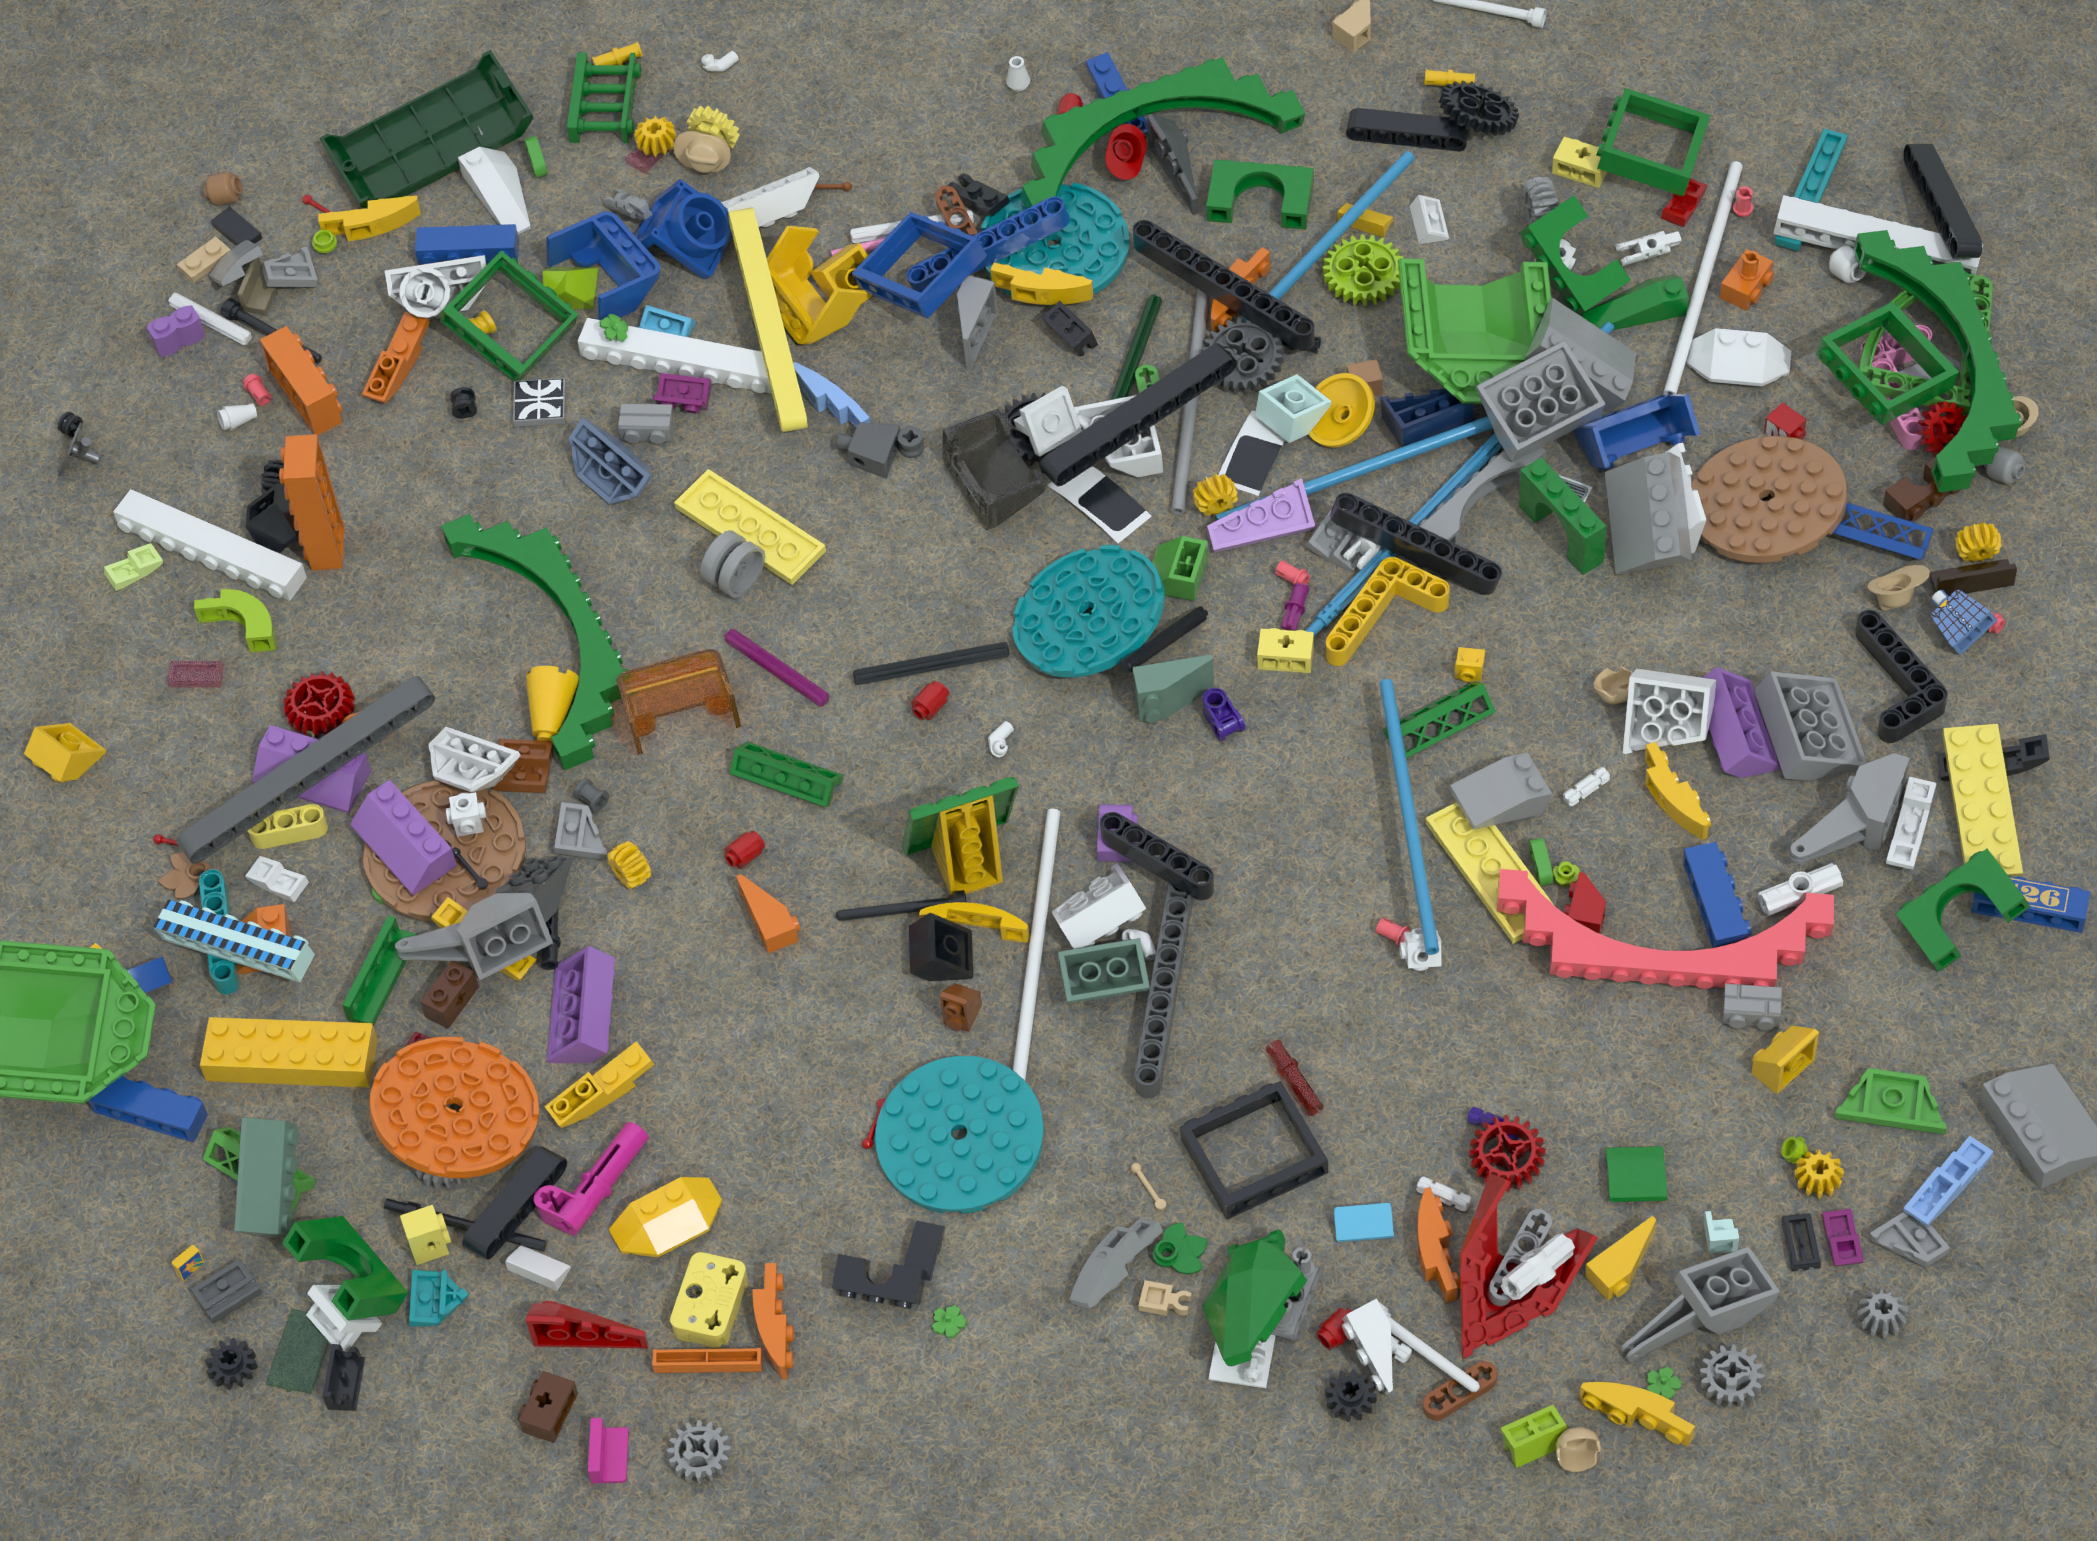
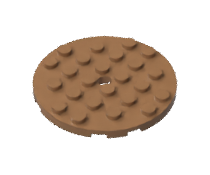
M1785 436L1758 437L1725 448L1702 466L1691 484L1692 490H1698L1706 517V523L1700 539L1705 544H1710L1716 548L1721 555L1753 563L1782 561L1784 556L1794 553L1801 555L1818 546V541L1827 534L1831 535L1838 527L1846 511L1848 498L1843 471L1829 453L1805 440ZM1769 494H1771V497H1773L1769 501L1761 500L1762 498L1769 496Z
M438 780L416 785L402 792L451 848L460 849L461 856L480 878L487 880L488 887L484 890L478 889L477 881L459 860L455 858L456 867L412 896L364 842L363 864L371 887L392 910L421 921L434 922L431 919L432 915L447 897L469 911L472 905L494 895L496 889L503 886L509 880V876L518 872L523 866L526 841L522 823L513 806L493 789L491 791L488 789L475 791L478 802H484L486 818H482L484 832L457 837L454 825L448 824L446 808H450L449 797L471 792L443 782L441 783Z

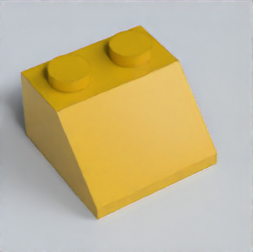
M860 243L850 244L810 273L821 291L829 298L836 288L861 290L852 273L868 255ZM867 293V296L865 297L862 303H864L873 295Z
M64 723L35 727L24 755L31 759L35 766L43 768L51 774V778L55 781L65 782L77 780L107 750L73 724Z
M1791 1026L1785 1032L1780 1031L1773 1038L1769 1047L1765 1050L1763 1048L1754 1055L1752 1059V1075L1775 1094H1778L1815 1060L1819 1032L1813 1028Z

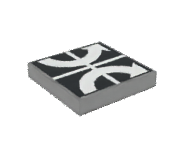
M565 378L514 381V427L565 424Z

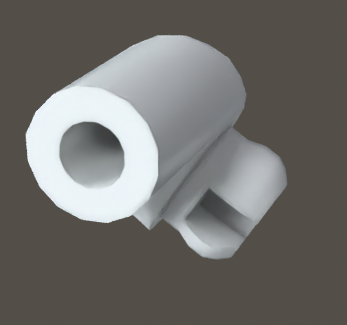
M730 51L721 59H714L712 54H706L702 57L701 62L703 68L707 71L723 72L735 64L739 58L734 51Z

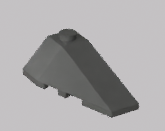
M1153 114L1147 115L1149 149L1192 214H1198L1197 195L1187 148L1188 137L1183 129H1179L1173 120Z

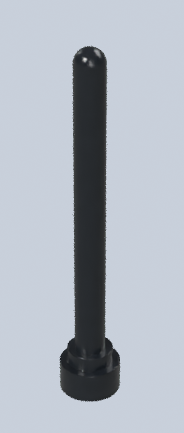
M228 298L221 307V315L229 320L239 319L267 336L277 331V329L245 312L240 302L233 298ZM305 345L302 346L304 351L307 349L310 351L315 363L322 361V356Z
M965 890L954 891V894H949L947 898L844 909L836 912V918L839 921L920 912L921 909L938 904L967 902Z

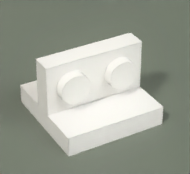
M1064 386L1019 410L1021 416L1013 420L1016 429L1029 436L1034 452L1038 456L1044 455L1082 432L1068 389Z
M313 1285L307 1294L315 1303L306 1316L331 1344H340L343 1351L348 1352L362 1332H376L382 1325L377 1316L348 1321L331 1302L341 1285Z

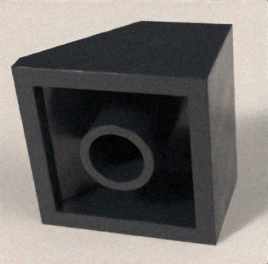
M928 913L909 925L910 974L927 981L972 979V930L933 913Z

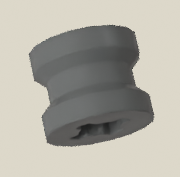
M914 426L902 428L897 435L899 452L906 458L920 456L924 451L922 431Z

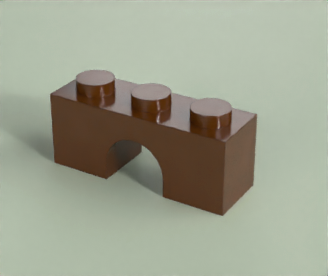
M1936 457L1925 463L1923 479L1928 483L1927 485H1915L1904 477L1885 490L1883 505L1895 517L1916 521L1927 509L1932 506H1939L1945 497L1960 491L1938 492L1931 472Z

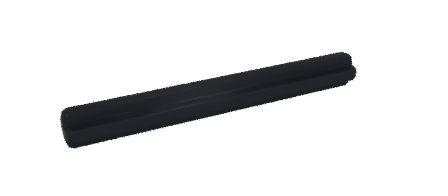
M1202 606L1196 607L1144 643L1140 648L1121 659L1120 669L1124 670L1125 673L1132 672V667L1141 666L1207 619L1208 611L1204 610Z

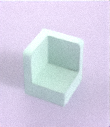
M1705 1211L1703 1224L1708 1253L1737 1251L1739 1235L1738 1229L1734 1228L1733 1220H1712L1711 1211Z

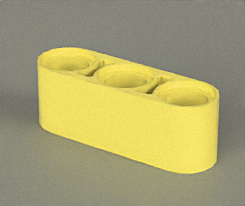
M309 804L276 811L249 829L248 834L254 847L266 849L322 837L328 830V824L323 809L319 805Z

